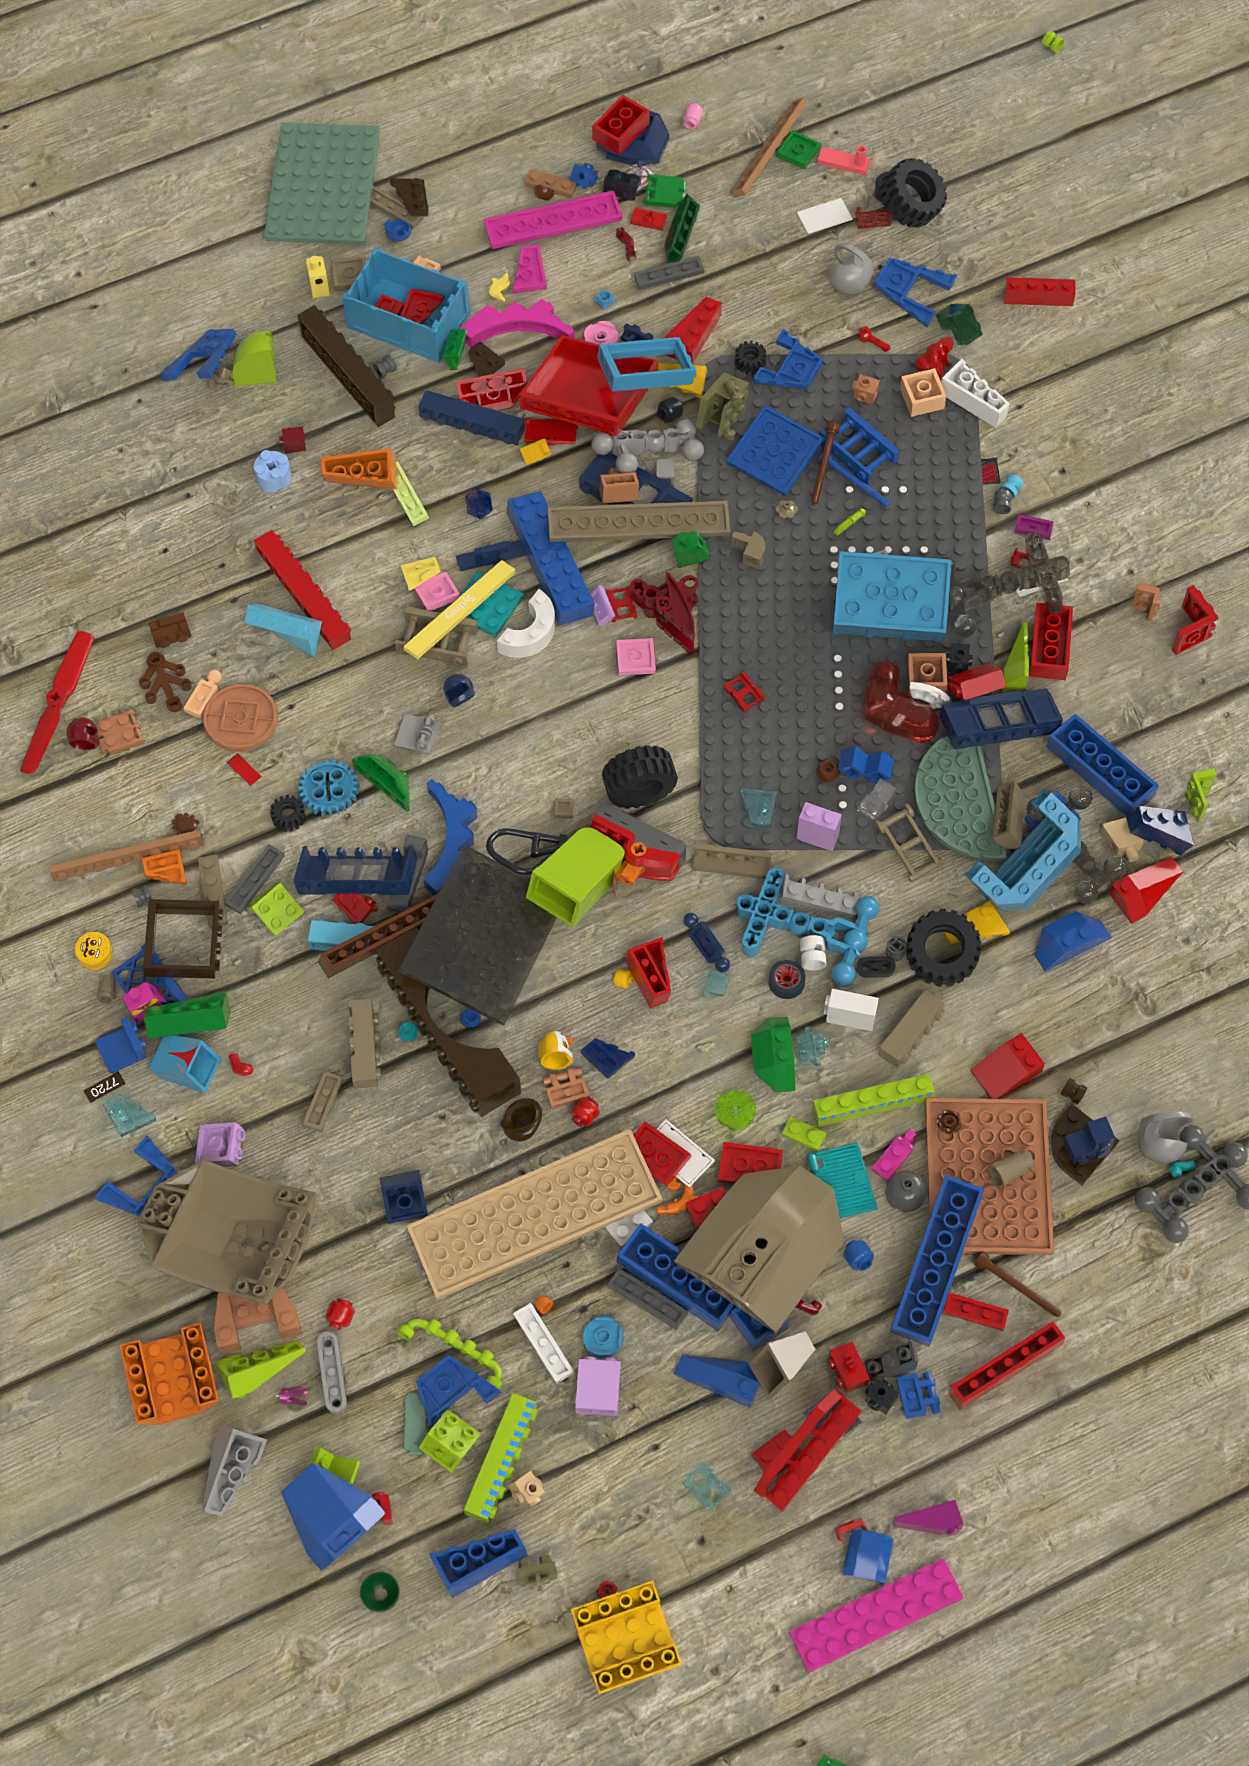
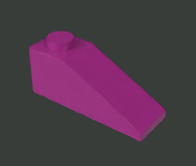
M956 1500L894 1517L893 1520L894 1527L937 1535L947 1534L948 1536L960 1533L964 1525Z

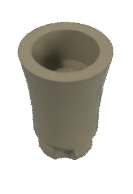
M1023 1150L1000 1161L988 1164L987 1170L993 1183L999 1189H1004L1012 1181L1032 1169L1035 1163L1031 1154Z

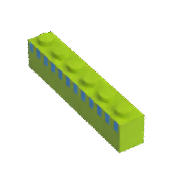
M925 1074L813 1100L812 1110L817 1127L924 1103L926 1098L934 1097L935 1091L930 1075Z
M515 1393L512 1394L465 1505L464 1513L466 1516L489 1524L490 1519H495L498 1512L497 1502L499 1499L502 1500L507 1489L504 1487L507 1479L511 1480L515 1470L512 1466L515 1460H519L523 1448L520 1447L523 1440L527 1441L531 1429H529L531 1421L535 1422L539 1410L535 1401Z

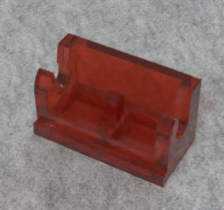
M856 207L855 217L858 229L891 226L892 215L888 214L886 209L861 212L860 207Z

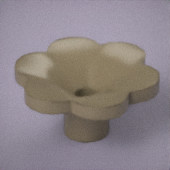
M782 500L776 506L775 511L781 519H793L798 512V507L791 500Z

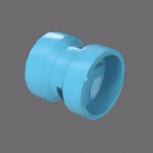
M1010 474L1006 478V483H1003L999 490L1005 489L1010 491L1012 499H1014L1018 490L1023 487L1024 482L1019 476Z

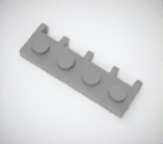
M785 873L781 900L852 918L855 917L858 892L854 891L853 895L849 896L842 894V888L840 887L837 888L836 892L824 889V883H819L818 887L806 885L805 878H801L799 883L789 880V874Z

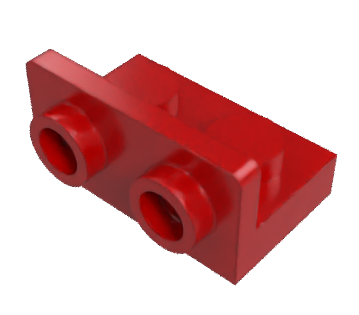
M336 894L332 899L355 924L363 923L372 911L377 912L379 910L375 906L376 902L364 894Z

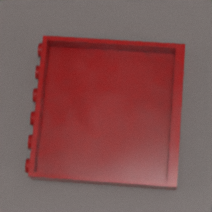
M562 335L520 393V409L618 436L649 388L612 392L597 359L599 345ZM650 358L613 359L620 375L658 371L659 361Z

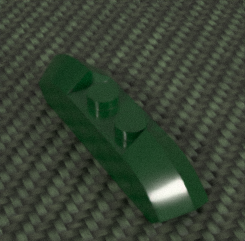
M688 194L680 202L675 212L665 241V258L667 263L678 262L683 258L700 209V205Z

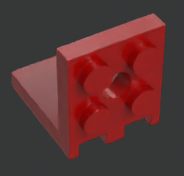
M1194 585L1187 588L1181 607L1193 623L1177 632L1172 647L1175 655L1213 636L1211 631L1216 628L1214 621L1219 619L1212 605L1207 603L1202 592L1197 590Z

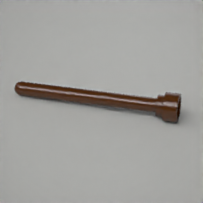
M827 422L826 424L827 439L811 500L814 505L819 501L833 440L840 430V424L835 422Z
M982 1252L974 1263L979 1269L983 1268L984 1270L988 1269L1055 1317L1061 1316L1062 1312L1060 1309L993 1264L988 1254Z

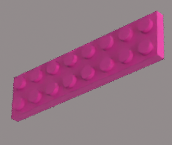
M609 191L486 218L483 221L491 248L496 249L623 221V216L615 192Z
M943 1558L789 1631V1635L807 1672L810 1673L962 1600L964 1597Z

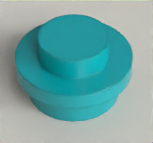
M412 1022L401 1024L398 1029L399 1037L404 1041L414 1040L418 1035L417 1026Z

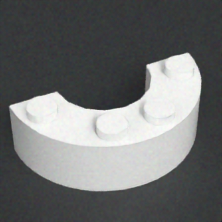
M538 589L528 602L529 614L535 618L533 624L523 630L507 628L497 640L498 653L514 658L528 657L540 652L550 643L555 632V612L551 600L543 591Z

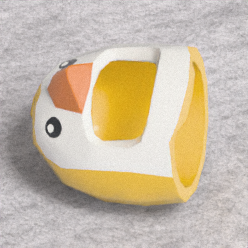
M556 1030L542 1036L538 1044V1059L541 1065L551 1070H560L573 1063V1054L568 1049L574 1039Z

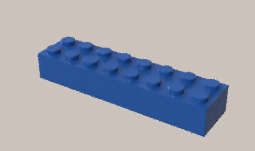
M539 491L509 499L506 513L526 552V556L543 592L553 604L558 625L593 616L595 603L566 542H550L547 513L549 506L542 492Z
M945 1175L890 1333L928 1347L930 1346L984 1192L983 1188Z

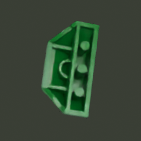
M368 754L352 759L353 768L406 812L410 811L409 777L403 770L399 771L391 760H386L380 755Z
M788 1017L768 1018L751 1034L754 1073L769 1085L775 1093L795 1091L794 1055Z

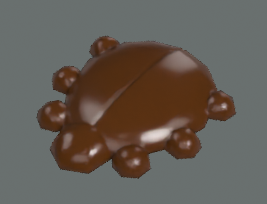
M184 813V815L177 814L175 816L176 820L172 821V824H175L172 829L177 830V835L191 832L196 829L200 821L195 820L194 815L188 816V813Z

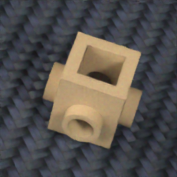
M531 1471L522 1475L508 1486L514 1501L521 1505L522 1508L528 1504L530 1507L541 1501L539 1496L545 1493L542 1482Z

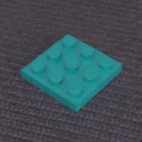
M476 571L460 596L480 580L484 574ZM503 584L465 618L477 620L479 630L496 638L524 598V593Z

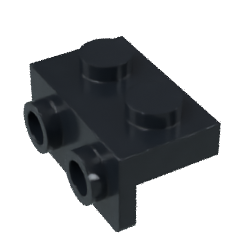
M609 170L604 178L603 193L614 191L616 197L634 201L642 177L633 173H623L619 170Z

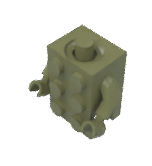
M724 372L702 396L695 427L702 429L708 421L719 425L718 437L724 434V439L734 440L735 429H730L732 423H736L739 415H743L745 412V401L749 396V383Z

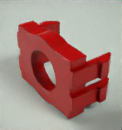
M1016 548L1011 557V566L1031 573L1039 557H1033L1028 553L1020 552ZM1025 558L1029 561V564L1022 566L1019 564V560Z
M856 1518L835 1527L837 1539L844 1543L841 1534L861 1526L862 1530L867 1531L862 1518Z

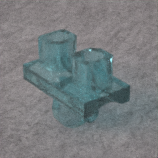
M808 1026L805 1027L806 1032L796 1035L800 1047L808 1045V1050L799 1052L800 1061L803 1064L813 1063L815 1066L821 1065L820 1054L826 1053L825 1048L830 1046V1041L824 1039L823 1034L817 1035L815 1031H812V1027Z

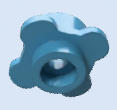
M603 290L599 292L598 297H595L594 300L595 303L602 305V308H608L610 303L615 302V297L609 291Z

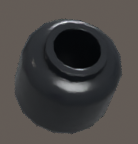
M670 397L658 404L657 415L664 422L670 423L680 418L683 414V404L675 397Z

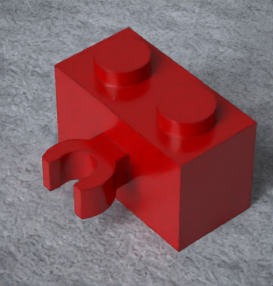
M853 1341L829 1351L828 1365L831 1370H835L838 1376L836 1377L838 1387L840 1389L843 1388L845 1394L869 1384L870 1378Z

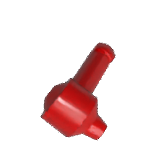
M867 326L860 328L858 339L861 342L866 343L869 341L884 352L890 350V345L873 336L870 328Z

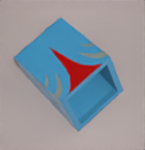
M176 1035L164 1036L149 1069L161 1079L206 1093L221 1058L201 1039Z

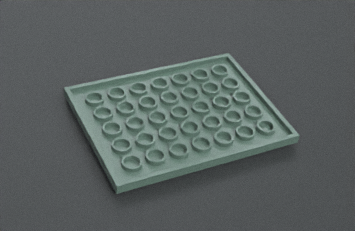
M281 122L264 235L265 241L365 245L381 131L380 126Z

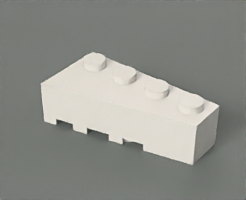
M961 359L941 380L946 397L997 428L1006 419L1010 403L995 389L992 390L984 379L981 380L976 375L977 372L973 368L969 369L966 366V362Z

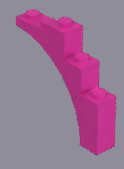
M542 298L528 310L523 305H519L514 301L501 313L496 308H492L487 304L459 328L467 330L465 344L470 348H473L480 341L483 342L493 336L515 331H534L548 334L558 339L562 335L574 338L573 328L563 323L558 316H554V307Z

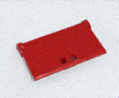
M526 417L524 442L534 443L545 438L548 445L576 444L578 425L562 420L529 419V417Z

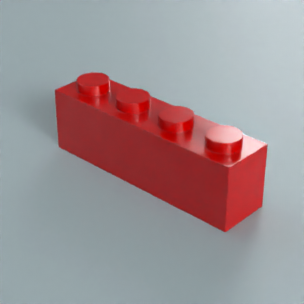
M1006 277L1004 304L1073 306L1076 295V280Z

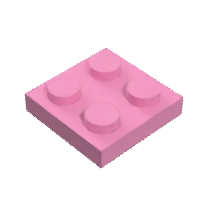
M447 572L436 575L414 588L424 608L428 611L452 603L460 597Z
M653 638L616 640L619 676L656 673Z

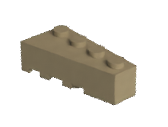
M371 999L347 1000L351 1016L348 1017L350 1034H352V1037H350V1048L352 1052L351 1068L354 1089L378 1087V1080L381 1079V1069L377 1068V1061H380V1050H376V1043H379V1031H375V1025H379L378 1013H374Z

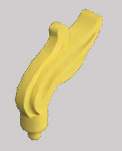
M505 273L499 280L492 278L491 281L493 283L489 288V295L503 302L505 299L501 291L507 289L510 285L508 273Z

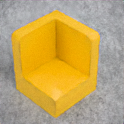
M545 438L520 449L526 465L552 455Z

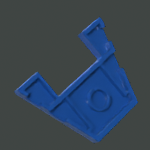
M782 329L776 340V345L789 349V354L777 373L760 367L753 378V382L808 389L821 368L823 359L808 347L802 346L798 339L788 335V331Z
M450 1355L446 1356L416 1380L431 1429L441 1418V1414L473 1388L486 1404L502 1393L497 1387Z

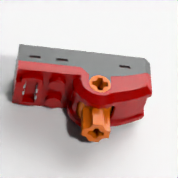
M602 802L591 819L592 824L590 828L610 837L623 847L624 857L622 866L618 870L616 878L626 886H633L638 878L672 881L686 860V845L682 841Z

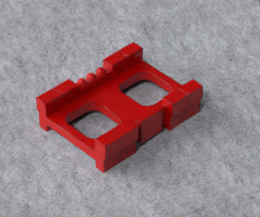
M630 586L606 590V595L615 614L612 618V623L619 619L637 618L635 604L633 605V600L630 597ZM625 592L626 598L615 600L613 594ZM628 607L630 613L620 616L617 609Z
M742 672L741 676L728 684H723V687L745 713L752 706L760 701H764L765 695L759 688L756 689V686L750 682V677L745 672ZM741 681L745 688L735 691L731 685ZM752 694L756 701L748 705L742 698Z

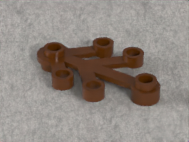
M152 652L147 658V665L149 667L144 676L139 679L140 687L148 689L151 686L150 679L155 670L158 675L149 692L145 694L146 702L154 704L157 701L156 694L162 685L167 696V709L171 712H178L182 707L181 700L178 696H174L169 682L180 686L183 691H189L192 688L191 681L186 678H179L185 675V667L182 664L166 661L165 657L159 652ZM163 668L174 671L176 676L165 673Z

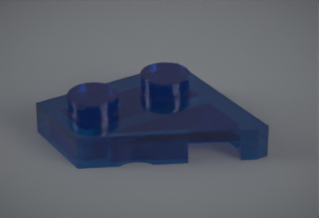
M596 1038L583 1047L580 1052L607 1079L635 1058L633 1051L628 1053L618 1049L619 1046L607 1044Z

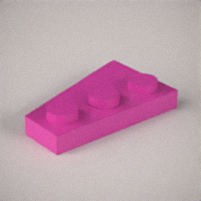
M539 244L522 247L516 280L513 286V294L547 289Z

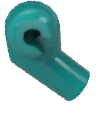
M1194 1160L1174 1162L1169 1166V1171L1174 1177L1180 1176L1181 1172L1195 1170Z

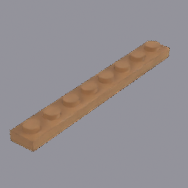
M804 98L792 101L731 191L734 197L745 196L749 193L750 187L757 181L759 173L765 169L766 163L773 157V153L781 145L782 139L788 135L790 127L796 123L798 115L804 111L803 108L807 103Z
M196 830L49 866L53 881H64L67 878L84 876L86 873L94 871L101 872L107 868L121 867L131 862L138 863L142 861V858L178 849H195L203 845L200 831Z

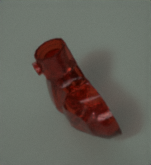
M884 661L875 663L867 680L868 685L864 694V719L887 733L905 737L912 742H929L936 736L939 730V717L936 711L929 705L897 691L900 670L896 665Z

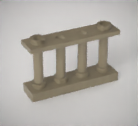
M406 606L405 618L409 624L404 640L395 641L396 652L405 656L410 655L404 651V645L412 639L416 625L427 626L441 613ZM464 618L441 639L439 648L432 647L421 657L452 663L455 666H467L468 659L467 654H464L469 635L477 636V620ZM453 631L462 633L456 652L446 650L451 632Z

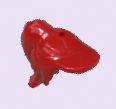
M949 336L927 347L925 353L918 356L915 361L917 370L922 372L936 369L941 382L944 377L942 373L943 366L946 365L948 368L951 366L949 365L947 354L953 348L952 338Z

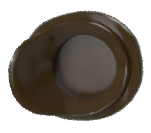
M521 1098L513 1102L508 1107L500 1123L505 1135L509 1139L518 1142L530 1139L537 1131L542 1120L543 1112L541 1105L531 1098Z

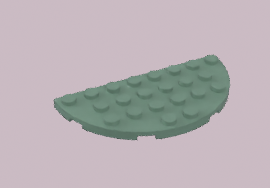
M948 736L941 738L923 757L915 780V802L924 825L940 843L958 854L976 860L1006 861L1005 847L1000 846L993 839L996 809L981 746L954 750Z

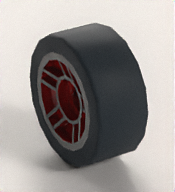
M791 960L779 961L773 965L769 972V988L775 996L781 999L796 998L805 987L806 975L800 964Z

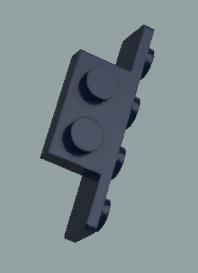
M508 540L475 548L473 552L457 555L456 560L459 570L462 572L498 563L501 560L506 561L526 556V552L520 540L514 542Z

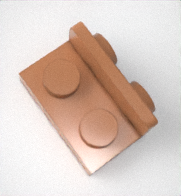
M1138 583L1132 607L1140 611H1149L1147 620L1151 621L1152 615L1157 614L1162 598L1159 595L1160 588Z

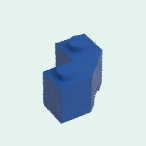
M852 746L841 751L838 770L851 779L858 780L859 776L870 778L869 782L878 783L891 779L894 759L884 751H877L868 755L859 747Z

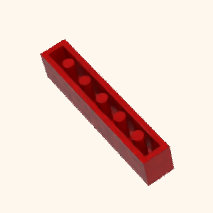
M1052 1321L951 1385L948 1393L958 1408L962 1410L1062 1346L1065 1336L1055 1322Z

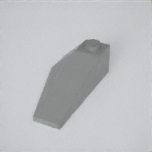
M220 1424L213 1444L202 1511L222 1517L235 1498L236 1491L241 1483H245L247 1480V1474L260 1461L267 1439Z

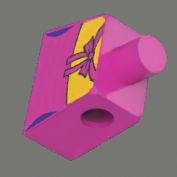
M147 982L132 988L122 997L136 1024L144 1020L146 1009L151 1006L168 1004L160 989Z

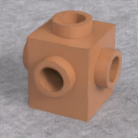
M860 374L858 380H854L851 388L854 391L853 398L861 402L873 404L879 392L880 380Z

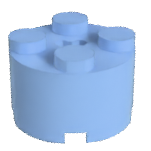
M264 450L255 460L254 472L257 483L262 490L275 493L289 486L292 475L286 455L277 451Z

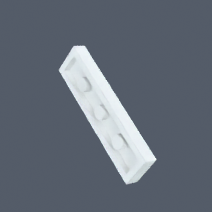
M530 1303L514 1312L513 1316L554 1382L557 1384L574 1374L573 1369L533 1305Z

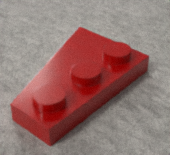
M411 288L400 316L423 325L444 301V296Z

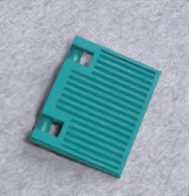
M858 1142L806 1154L807 1162H809L811 1168L810 1172L834 1188L839 1218L878 1209ZM818 1159L822 1160L823 1167H818Z

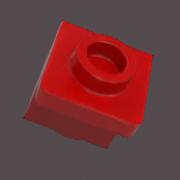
M384 1492L373 1493L372 1497L386 1512L380 1519L383 1520L384 1525L393 1524L389 1495L384 1494Z

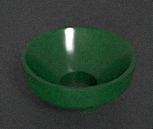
M386 1572L370 1574L365 1578L360 1588V1597L363 1604L369 1610L380 1613L394 1607L400 1593L397 1580ZM378 1589H385L387 1591V1597L383 1601H378L375 1598V1592Z

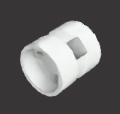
M811 935L800 940L801 966L803 969L814 971L826 967L825 939L823 937Z

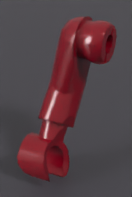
M618 227L616 229V237L626 246L627 261H630L629 257L634 256L636 259L633 238L623 227H620V229Z
M800 1300L795 1308L811 1315H817L822 1308V1304L816 1300H813L811 1304Z

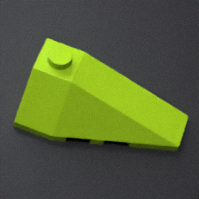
M1023 622L1004 667L1003 677L1006 687L1002 688V693L1021 690L1024 692L1026 689L1029 674L1027 622Z
M299 1341L275 1345L270 1351H260V1349L253 1350L252 1355L242 1357L241 1353L234 1354L214 1363L226 1392L232 1399L242 1398L247 1393L253 1392L305 1353L306 1348Z

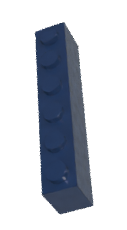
M428 390L425 391L418 405L419 417L425 420L436 421L442 425H449L459 430L463 429L476 435L480 434L490 439L503 441L507 444L518 446L525 430L523 418Z

